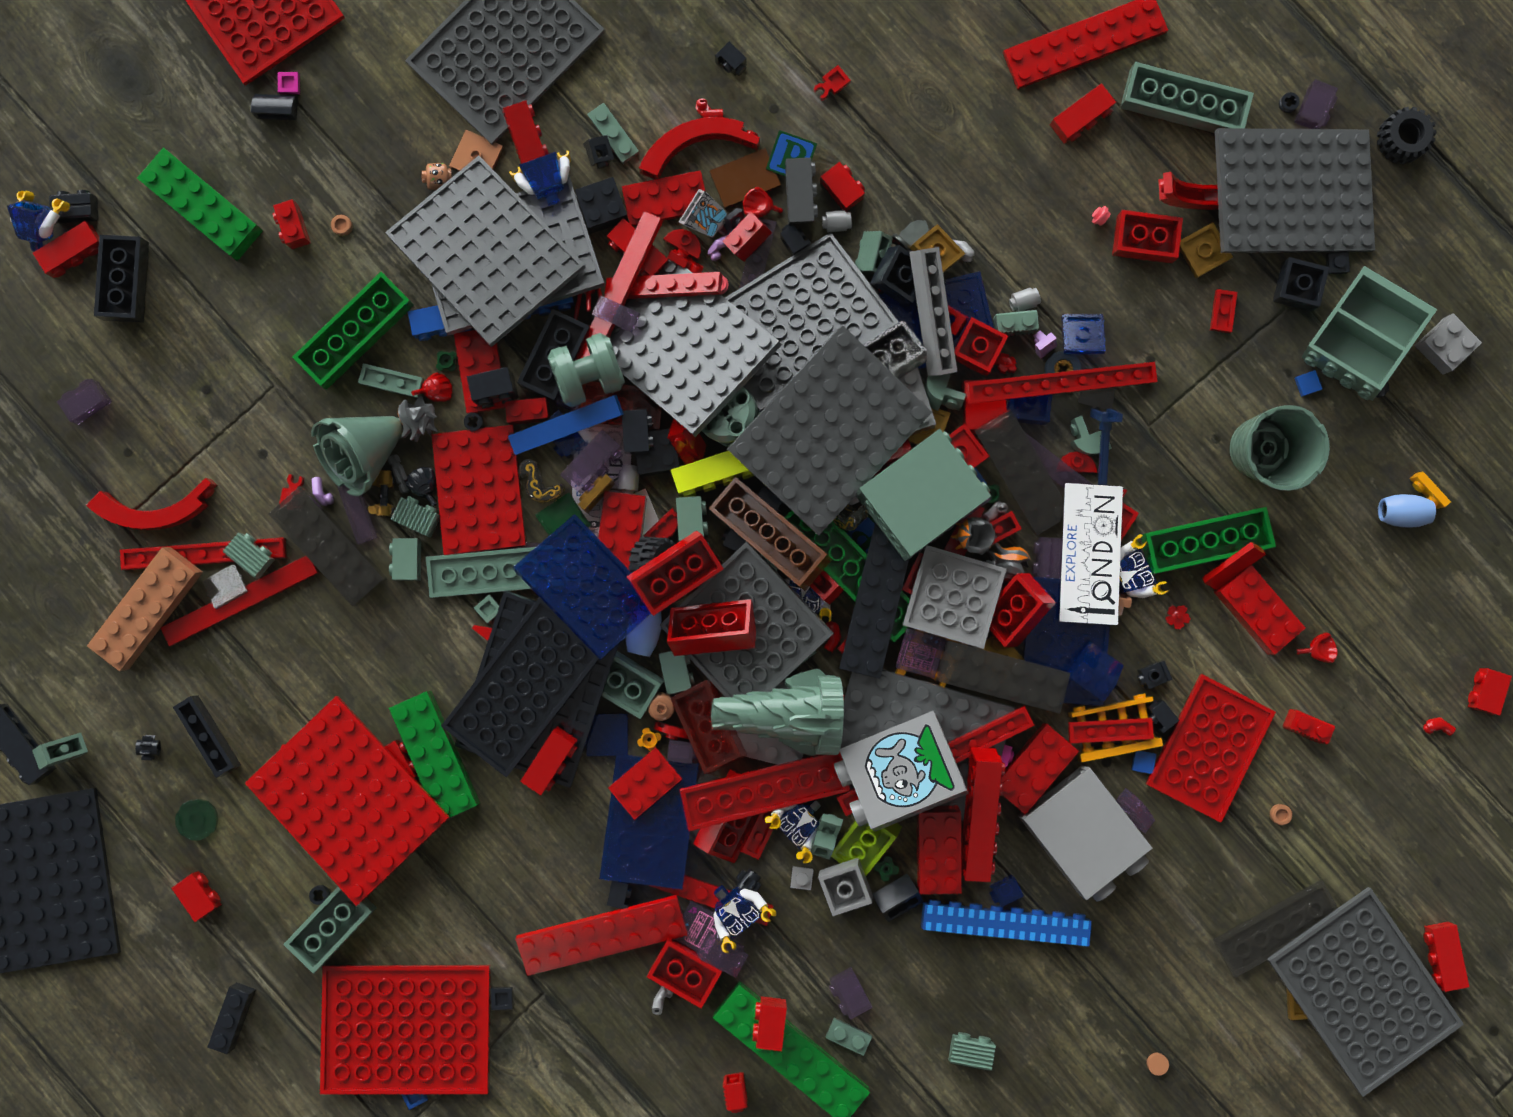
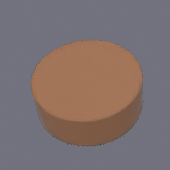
M337 215L332 219L331 229L335 234L347 236L351 233L353 224L347 216Z
M1274 805L1270 810V819L1275 824L1286 825L1292 819V811L1286 805Z
M1153 1053L1147 1059V1068L1154 1075L1160 1076L1168 1071L1169 1062L1163 1054Z

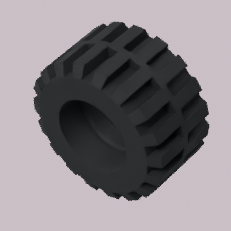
M1409 107L1397 110L1379 127L1380 131L1377 132V137L1380 139L1377 140V145L1382 147L1379 149L1380 152H1385L1386 155L1384 157L1387 159L1392 158L1391 162L1394 163L1400 161V164H1405L1407 161L1411 163L1430 150L1431 145L1435 142L1436 130H1433V127L1436 125L1429 120L1432 117L1430 115L1426 116L1424 114L1425 111L1422 109L1417 111V107H1412L1410 110ZM1399 127L1407 128L1412 132L1414 144L1405 143L1400 138Z
M640 538L639 542L634 544L631 556H629L630 574L674 546L675 542L668 538Z

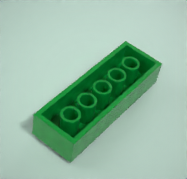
M164 147L137 177L139 181L236 261L240 259L263 232L258 225Z
M380 272L292 358L321 387L327 390L397 323L414 304Z
M1267 507L1141 534L1143 535L1141 537L1142 544L1147 541L1143 550L1148 571L1152 574L1228 558L1250 542H1253L1263 550L1276 547Z
M432 691L423 692L390 707V713L421 784L438 805L452 817L481 804L456 746H454L455 743L451 734L441 727L445 720Z

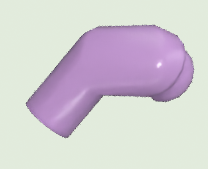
M728 235L716 239L709 248L708 256L711 257L712 261L720 259L721 253L719 251L721 248L726 247L722 241Z
M312 478L314 497L323 506L332 504L334 502L333 495L331 493H324L322 478Z

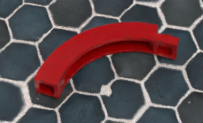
M707 117L691 120L674 127L660 137L644 156L639 166V172L652 179H660L663 170L671 159L692 144L717 139L732 141L758 150L760 137L753 131L747 130L745 132L744 122L735 119Z
M1172 172L1163 173V179H1158L1159 199L1167 205L1186 209H1219L1217 185L1183 182L1177 179Z
M205 478L181 501L159 510L139 511L131 509L104 491H99L86 506L103 519L121 526L140 530L166 529L180 525L205 510L209 505L204 499L211 497L218 485L213 480Z

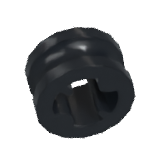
M1292 92L1286 93L1279 100L1280 110L1284 113L1293 112L1300 103L1298 95ZM1288 99H1291V100H1292L1291 104L1293 103L1294 105H1291L1290 107H1288V106L1286 105L1287 102H1285V101H1287Z
M469 413L464 418V425L468 430L476 431L483 426V418L479 413ZM471 416H473V418H478V421L476 422L478 425L477 427H474V425H469V422L471 421Z
M318 885L311 889L309 899L313 904L321 905L329 897L330 891L326 886ZM316 890H317V892H319V891H321V890L324 892V893L322 894V896L324 897L323 900H322V898L316 899V896H317V893L315 892Z

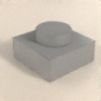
M793 866L790 888L811 890L813 868Z

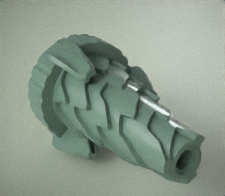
M813 669L785 678V685L790 689L772 688V692L752 691L746 694H734L733 697L713 699L711 707L712 730H736L745 734H758V738H779V742H782V744L810 756L839 754L844 719L843 687L840 677L825 675L820 669Z

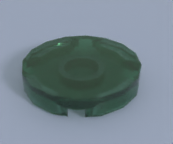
M192 799L183 803L175 816V825L178 832L193 841L202 840L210 836L216 830L218 824V813L215 807L209 801L203 799Z

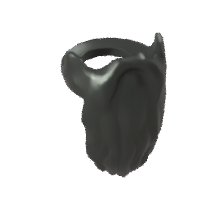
M925 220L911 222L899 235L896 233L892 235V244L900 245L908 252H911L910 247L928 232L927 222Z

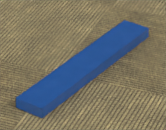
M613 395L511 434L508 438L514 454L517 455L624 415L617 395Z

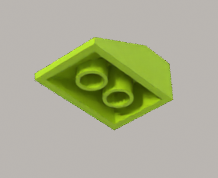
M855 820L834 848L831 857L839 863L859 857L865 876H867L897 838L902 826L895 823L878 831H873L868 823L859 827Z

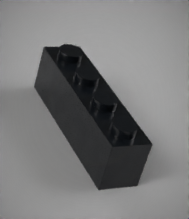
M199 695L190 696L173 707L216 778L223 777L241 766Z
M0 704V751H3L6 755L8 764L19 772V778L22 782L28 785L37 784L57 768L53 765L39 770L32 751L39 744L8 704Z

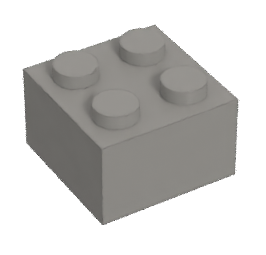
M1453 313L1444 317L1415 346L1442 374L1453 371L1482 342Z
M859 857L819 871L818 879L832 916L872 904L873 895Z

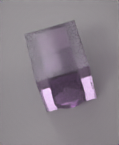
M670 739L667 761L692 764L693 759H697L698 747H695V742Z

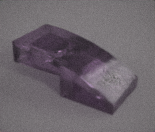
M600 295L592 315L632 333L640 313Z
M1125 788L1116 802L1124 811L1131 815L1130 820L1134 825L1146 833L1155 820L1140 799Z

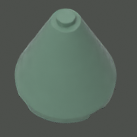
M395 416L324 418L313 425L311 436H316L317 444L313 445L328 476L338 487L345 485L349 488L348 494L360 496L373 485L401 438L404 427L400 419Z

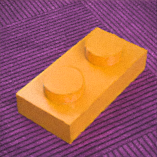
M1423 471L1415 473L1409 478L1413 482V487L1418 492H1422L1427 499L1435 503L1436 509L1444 508L1451 502Z

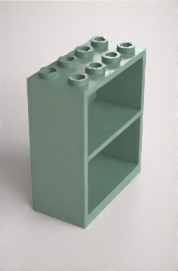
M1364 266L1312 339L1302 358L1308 365L1320 368L1327 377H1334L1339 380L1340 384L1345 388H1352L1357 391L1361 398L1373 401L1437 309Z
M941 429L934 432L860 487L856 492L857 499L862 505L866 506L867 512L904 561L991 497L989 487L986 483L980 482L976 477V470L973 466L967 465L964 461L963 453L960 449L954 448L951 444L950 436L945 431L942 432Z

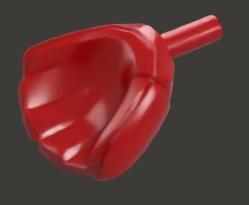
M760 187L749 190L743 200V209L746 216L750 212L757 217H763L771 210L778 213L783 212L782 208L773 205L771 197Z
M436 372L422 383L421 389L413 390L411 394L412 396L424 394L429 400L434 402H446L451 399L452 385L445 375Z
M1322 633L1312 640L1310 648L1296 649L1297 654L1311 653V657L1314 659L1333 663L1337 659L1338 649L1331 634Z

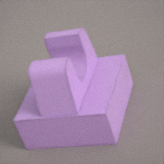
M1039 331L1034 335L1036 354L1040 358L1057 347L1056 337L1052 333L1046 336Z

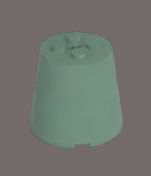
M1293 405L1278 406L1245 421L1235 430L1230 441V456L1237 470L1251 479L1278 490H1296L1309 485L1323 471L1330 450L1329 438L1324 425L1319 422L1311 411Z

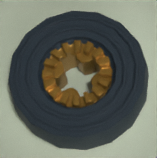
M1060 351L1052 354L1044 367L1045 374L1059 372V365L1062 367L1066 366L1068 368L1066 371L1081 370V363L1073 353Z

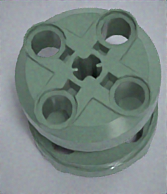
M602 333L592 335L586 339L590 356L572 361L567 346L552 349L547 357L563 402L570 407L586 402L581 386L583 384L599 379L605 394L620 391L623 384H625L609 337Z
M742 387L709 422L710 430L707 429L706 425L702 432L728 448L760 413L753 395L746 388Z

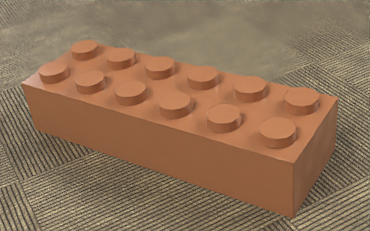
M162 547L87 647L118 671L130 669L202 575L203 571L173 548Z

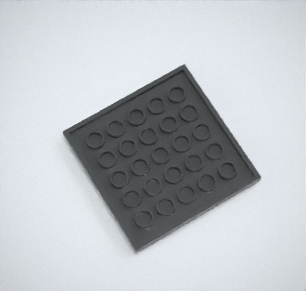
M746 541L722 564L724 568L722 571L705 581L679 606L752 600L756 626L755 648L687 655L725 697H733L734 694H746L752 691L771 692L772 688L779 685L834 634L769 562ZM670 615L660 624L667 634Z

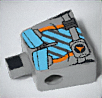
M699 189L679 220V223L710 237H713L716 232L723 236L727 235L726 225L723 221L724 217L727 216V212L707 192Z

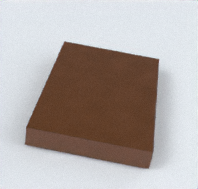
M766 148L709 171L724 209L742 203L749 190L755 187H760L765 192L781 187L777 174L766 170L769 161Z

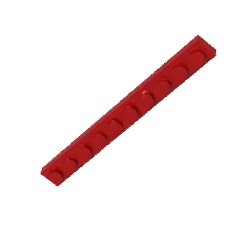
M1155 362L968 382L965 383L968 404L1148 384L1158 382Z
M1022 706L948 742V745L956 763L970 757V747L989 748L1033 727L1034 724L1026 707ZM855 788L837 796L845 816L852 814L849 803L859 799Z

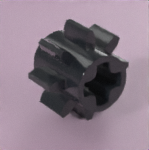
M155 735L142 736V740H137L136 755H142L141 760H154L155 756L160 755L161 741L155 740Z
M750 868L747 872L742 869L737 876L739 880L737 886L741 890L748 889L757 892L762 886L759 883L761 876Z

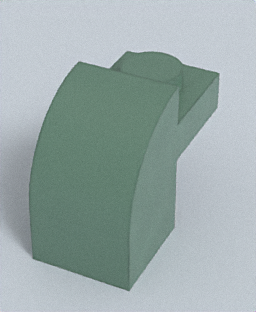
M950 374L930 375L927 377L924 389L930 407L936 411H939L941 405L960 411L964 402L965 393L946 388Z
M1082 416L1071 420V433L1077 437L1076 440L1070 443L1073 449L1088 456L1100 454L1101 431L1089 435Z
M823 814L820 817L810 851L813 855L830 860L843 819L832 814Z

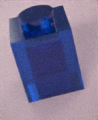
M1013 875L989 885L992 890L989 894L994 904L998 902L1001 907L1024 896Z

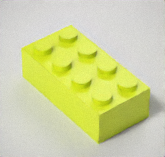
M729 451L671 469L680 497H694L696 492L704 490L705 493L715 490L716 485L722 483L724 486H727L735 477H743V480L754 477Z

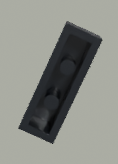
M237 982L229 987L207 1048L224 1054H228L235 1049L256 989Z

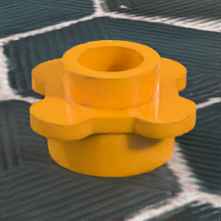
M644 728L637 744L640 747L648 748L651 752L656 747L657 742L661 740V734L652 732L650 728Z

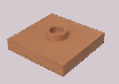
M466 130L449 166L454 170L460 171L479 155L494 170L504 147L498 143L491 145L484 137Z

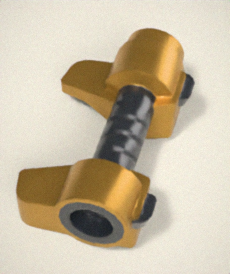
M381 470L373 483L374 486L380 487V503L368 507V512L372 515L383 517L393 515L394 506L388 504L389 489L394 488L395 479L391 475L392 471Z

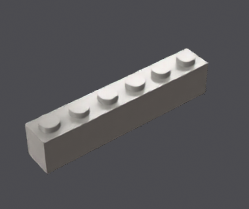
M939 247L911 251L909 253L928 376L957 372Z

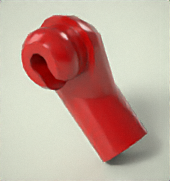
M705 99L697 100L696 110L703 118L723 117V109H711Z
M828 621L825 624L834 634L829 637L824 648L833 653L841 639V633L836 622Z
M1440 717L1427 720L1423 726L1424 731L1428 734L1442 730L1448 736H1451L1456 730L1454 726Z

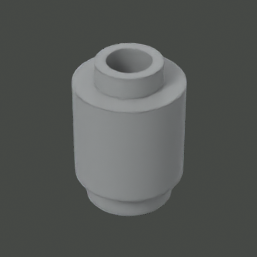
M845 210L826 212V216H822L823 229L826 228L827 232L851 229V213L845 212Z
M1027 288L1011 294V299H1009L1012 311L1016 310V312L1035 308L1037 304L1041 303L1037 288Z
M622 465V469L619 470L618 490H621V493L634 494V492H638V466Z

